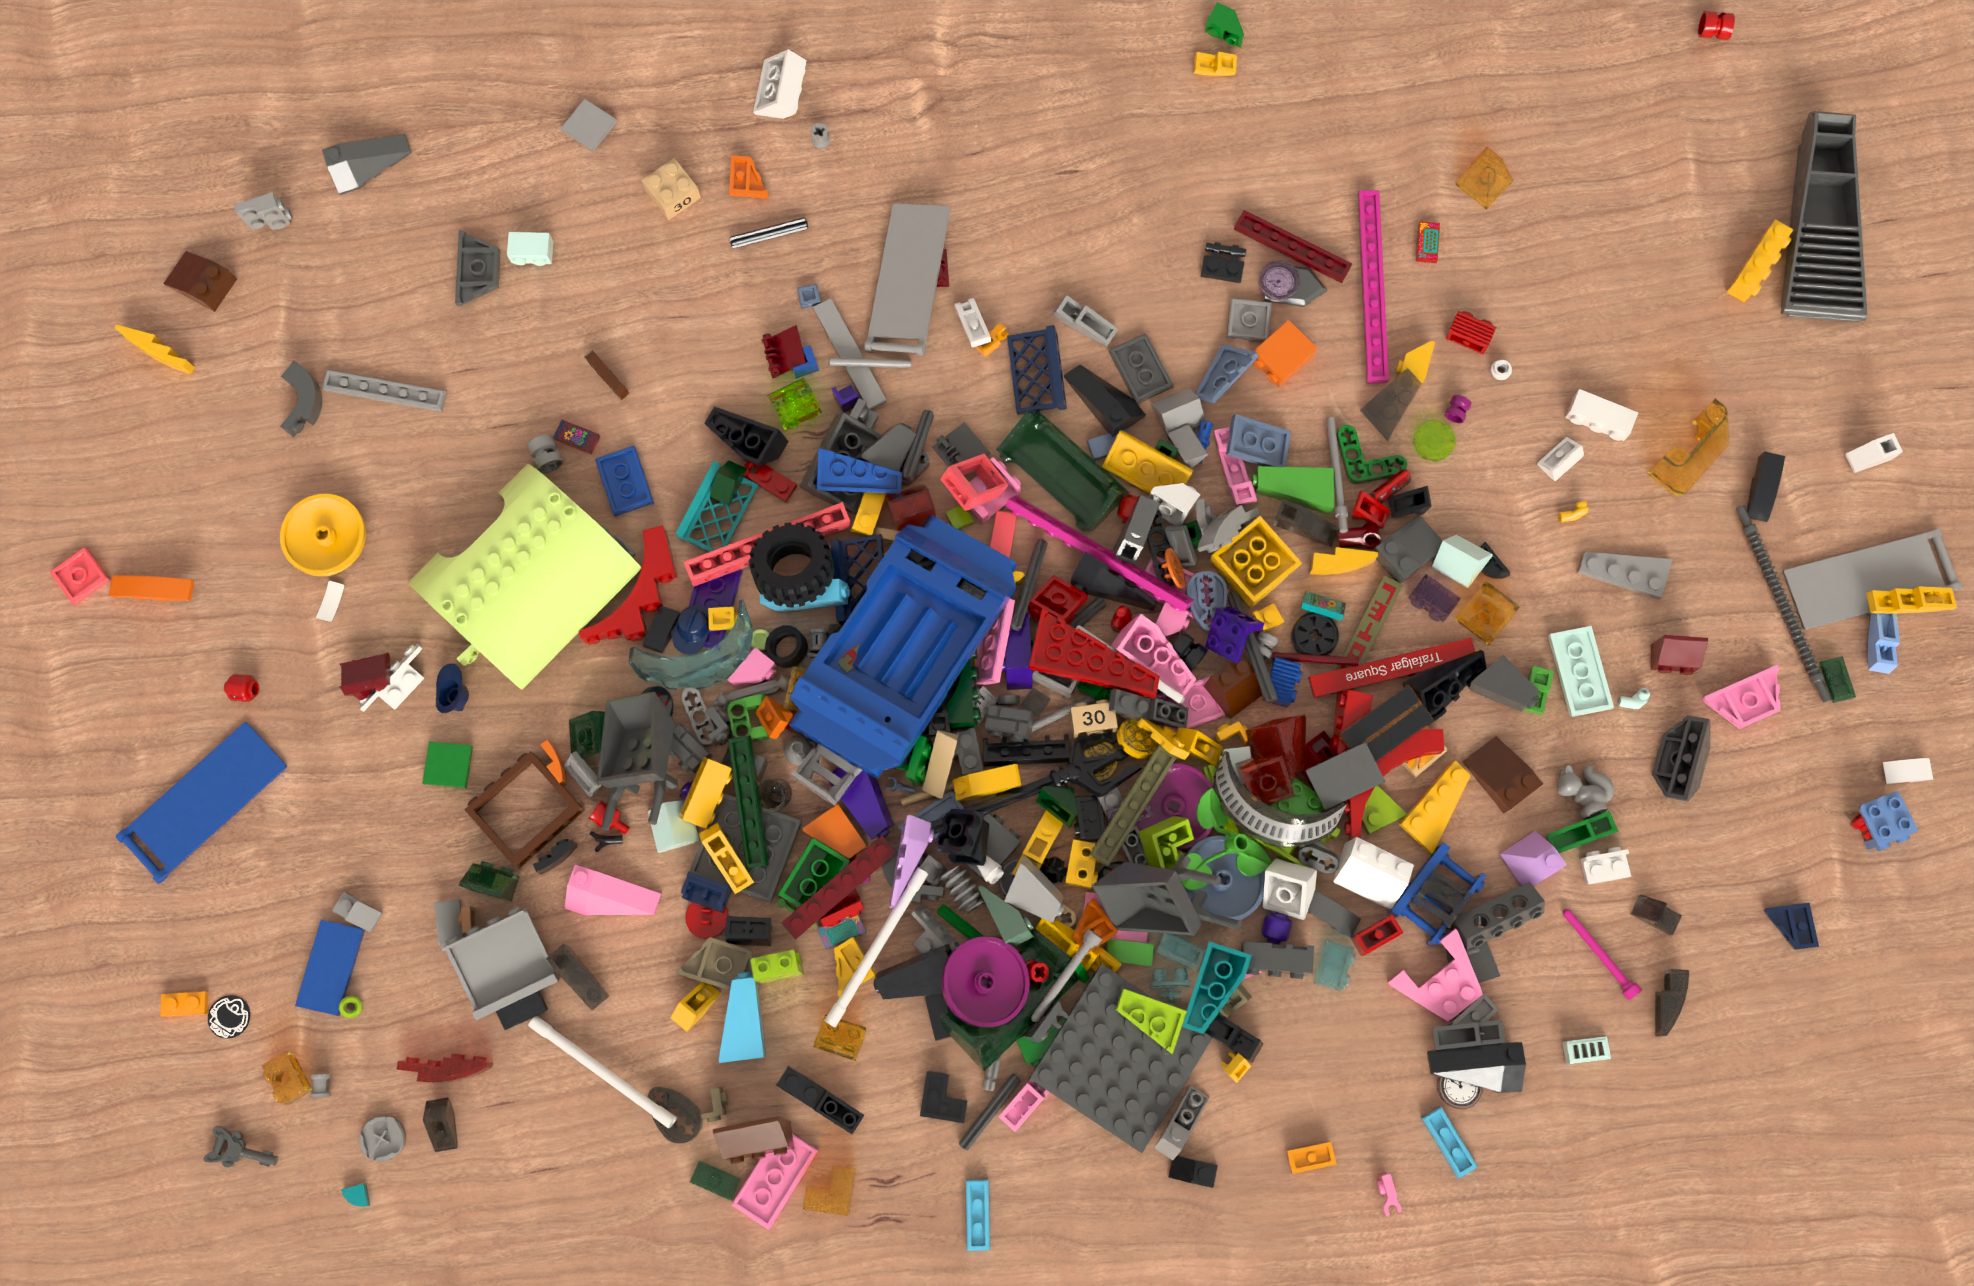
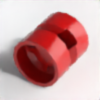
M1704 11L1699 21L1698 36L1700 38L1716 36L1717 39L1729 40L1734 29V14L1721 12L1718 15L1714 11Z

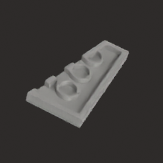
M1584 552L1577 573L1655 599H1661L1672 559Z

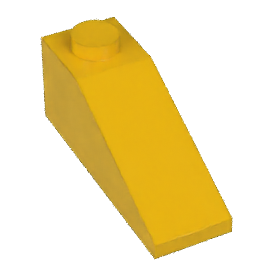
M863 492L849 532L862 537L872 536L886 493Z
M1018 764L972 773L953 779L956 801H974L1021 786Z
M718 823L699 833L701 842L735 894L754 883Z

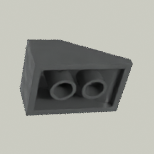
M1418 515L1379 544L1373 552H1378L1376 560L1395 581L1402 584L1437 555L1442 540L1423 518Z

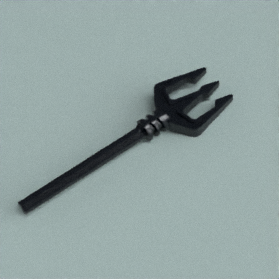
M1117 732L1082 736L1073 741L1069 759L1070 763L1066 764L1065 770L1062 767H1059V772L1051 770L1050 774L1045 778L962 810H975L985 815L1037 795L1044 786L1061 787V785H1064L1067 788L1068 782L1073 785L1078 783L1080 787L1094 796L1103 797L1142 770V765L1124 767L1122 774L1100 782L1094 776L1096 773L1115 761H1123L1130 755L1123 749H1117L1113 754L1088 758L1085 756L1086 749L1103 742L1117 743ZM943 817L930 822L934 834L944 830Z

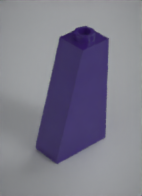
M839 767L832 772L839 778L847 774V772ZM861 771L842 795L841 800L871 840L877 839L880 836L885 838L890 834L889 829L894 826L877 778L865 771Z

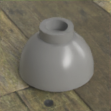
M794 736L786 742L784 755L791 764L800 765L814 748L806 741L804 736Z

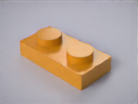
M206 991L161 994V1017L208 1014V992Z
M1331 1141L1286 1151L1291 1174L1337 1164Z

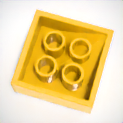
M1261 516L1239 532V535L1233 537L1232 543L1222 546L1213 553L1209 561L1250 608L1265 598L1302 564Z

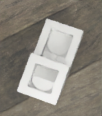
M1929 758L1882 763L1886 785L1933 780Z

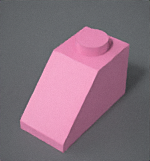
M1165 602L1156 625L1161 629L1165 638L1169 640L1179 636L1181 630L1186 631L1190 620L1187 619L1189 612L1175 610L1171 607V604Z
M754 648L730 676L728 681L733 687L760 684L774 677L777 666L761 651Z

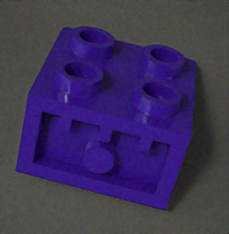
M1217 607L1205 647L1234 663H1239L1248 633L1262 631L1264 622L1234 607Z

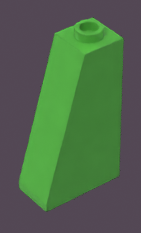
M1258 466L1256 473L1252 474V485L1256 486V493L1325 514H1331L1334 509V468Z

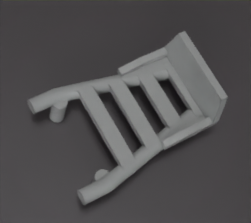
M817 744L816 749L810 751L796 771L793 770L791 776L835 806L855 777L863 770L851 765L835 753ZM821 757H825L847 772V774L839 778L819 764ZM814 772L834 786L827 791L811 780L814 777Z

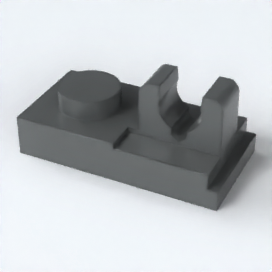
M1053 1001L1041 1019L1035 1022L1027 1032L1025 1037L1030 1042H1042L1048 1036V1029L1051 1026L1056 1029L1062 1027L1058 1024L1056 1016H1061L1063 1019H1067L1069 1016L1062 1010L1059 1001Z

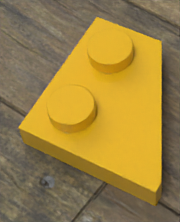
M1141 717L1137 723L1138 727L1151 732L1150 737L1170 754L1186 760L1190 753L1184 747L1185 743L1175 737L1176 732L1168 726L1163 728Z
M855 937L834 948L835 960L837 962L836 977H838L839 990L837 992L839 997L865 956ZM872 966L861 984L876 976Z

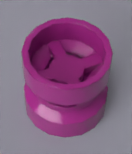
M1453 395L1450 401L1451 406L1447 408L1444 416L1454 423H1463L1466 418L1465 413L1471 407V401L1464 396Z

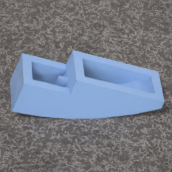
M1871 613L1868 632V670L1889 674L1898 666L1896 647L1900 644L1897 613Z

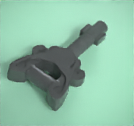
M221 1126L214 1127L213 1133L216 1140L212 1152H209L204 1157L205 1162H222L224 1167L233 1166L234 1162L240 1161L242 1157L260 1161V1165L267 1167L270 1164L276 1165L278 1162V1157L274 1156L273 1152L263 1150L262 1153L245 1148L246 1143L244 1140H241L243 1137L242 1132L236 1131L231 1133ZM225 1140H227V1141H228V1144H227V1145H228V1148H227V1150L225 1151V1153L222 1155L221 1152H222V1149H223Z

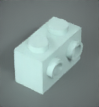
M509 232L507 256L511 263L516 265H525V263H532L538 266L552 264L554 241L549 233Z

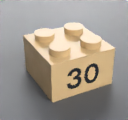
M675 158L641 180L647 194L668 220L701 198L698 187Z
M1099 700L1093 705H1087L1086 702H1082L1071 707L1070 722L1073 741L1082 736L1117 731L1116 713L1109 711L1110 702L1108 700Z

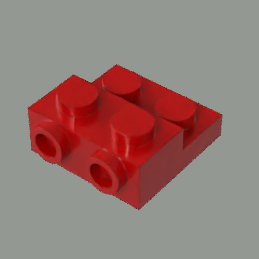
M1053 575L1030 599L1028 611L1032 618L1039 620L1041 610L1044 608L1049 611V614L1065 620L1066 624L1069 625L1075 619V613L1087 601L1088 594Z

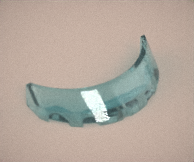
M739 600L738 617L732 630L714 647L695 655L683 657L659 656L645 652L637 647H632L629 653V664L639 678L647 682L650 680L665 685L667 689L677 690L678 688L689 687L702 689L713 686L716 682L724 681L746 660L752 643L753 628L744 600Z

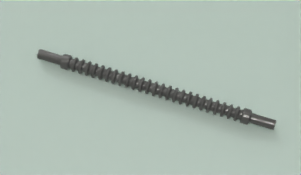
M1740 506L1736 510L1745 527L1743 528L1744 534L1749 536L1747 540H1751L1749 545L1754 547L1752 551L1756 552L1754 556H1758L1757 562L1761 563L1759 567H1763L1762 573L1766 574L1764 578L1768 579L1767 584L1771 585L1769 589L1773 590L1772 595L1776 596L1774 600L1778 601L1777 606L1781 607L1779 611L1783 612L1782 617L1786 618L1784 623H1788L1787 628L1791 629L1789 634H1793L1792 640L1796 641L1794 645H1798L1797 651L1801 652L1799 656L1803 657L1802 662L1806 663L1804 667L1808 668L1807 673L1811 675L1809 679L1811 683L1815 684L1823 703L1832 699L1823 681L1825 677L1822 672H1819L1820 667L1816 666L1818 662L1813 660L1815 658L1814 655H1811L1813 651L1808 649L1810 645L1806 644L1807 639L1803 637L1805 633H1801L1802 628L1798 626L1800 622H1796L1797 616L1793 615L1795 611H1791L1792 605L1788 604L1790 600L1786 599L1787 594L1783 593L1785 589H1782V583L1778 582L1780 578L1776 577L1777 572L1773 571L1775 567L1771 566L1772 561L1768 560L1770 556L1766 555L1768 551L1764 550L1765 545L1761 544L1763 540L1759 539L1760 534L1756 532L1758 531L1757 526L1752 524L1745 506Z

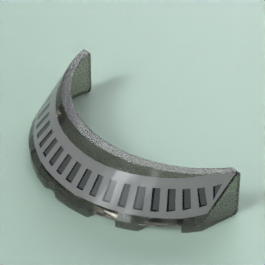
M1227 751L1221 757L1212 779L1213 788H1215L1221 803L1220 807L1237 824L1236 827L1253 839H1259L1271 846L1286 848V846L1306 847L1311 845V843L1330 836L1335 831L1347 806V803L1342 802L1329 811L1312 815L1290 814L1274 809L1261 802L1246 789L1236 775L1229 752Z

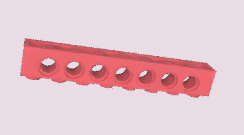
M843 502L791 521L792 525L803 523L804 527H807V525L814 527L815 531H819L824 538L851 528L850 519ZM764 532L685 561L684 564L693 587L748 567L749 559L751 558L750 551L753 547L755 548V541L758 538L761 539Z

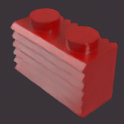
M1458 311L1446 339L1472 349L1477 353L1484 354L1497 327L1493 326L1492 322L1488 320L1474 318L1470 312Z
M1389 915L1351 937V940L1359 954L1364 956L1403 934V931L1395 917Z

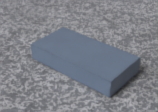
M1109 433L1087 440L1093 461L1107 457L1117 435L1112 437Z

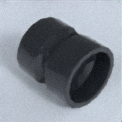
M1186 632L1173 645V649L1191 672L1208 652V649L1200 643L1195 644L1194 638Z

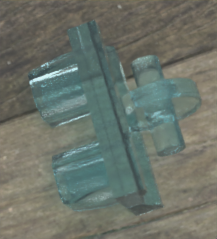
M1186 968L1174 969V981H1166V969L1153 970L1150 989H1168V992H1160V998H1168L1169 1005H1174V998H1182V991H1174V989L1191 987V980H1188Z

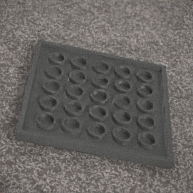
M1100 964L1029 1079L1140 1153H1143L1211 1042L1212 1037L1205 1032L1201 1034L1181 1027L1173 1054L1169 1053L1115 1010L1122 988L1151 999L1154 998L1103 964Z

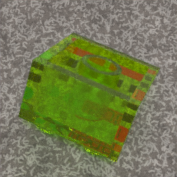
M804 378L767 395L784 430L794 429L800 423L806 420H813L822 413L813 391Z

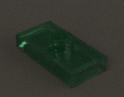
M1843 656L1819 662L1832 703L1856 698Z
M699 1161L690 1183L731 1201L741 1179Z

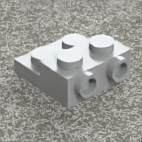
M273 192L234 205L235 212L251 230L262 228L264 225H268L272 230L282 229L290 225V220L293 219L290 209L288 207L285 208L282 199H278Z

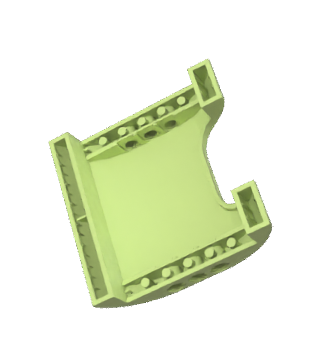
M526 464L498 492V495L504 499L505 504L501 515L467 550L460 555L447 558L437 552L407 582L521 690L641 570V566L596 521L530 464Z

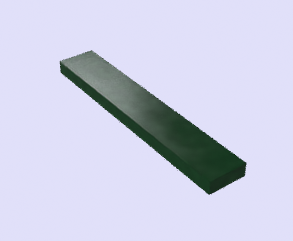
M751 736L728 739L746 869L768 866Z

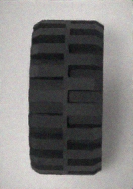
M791 522L784 523V526L779 527V525L773 527V530H766L762 534L763 537L755 541V548L753 547L750 551L749 567L757 590L769 602L774 601V604L778 606L786 604V607L791 608L796 604H799V607L804 606L805 602L810 601L812 603L817 600L816 596H822L826 592L825 586H830L832 582L831 577L834 576L832 554L827 540L824 539V536L819 531H815L814 527L810 525L804 527L803 523H796V525H792ZM801 554L811 559L809 565L796 575L783 576L773 572L778 561L788 555Z

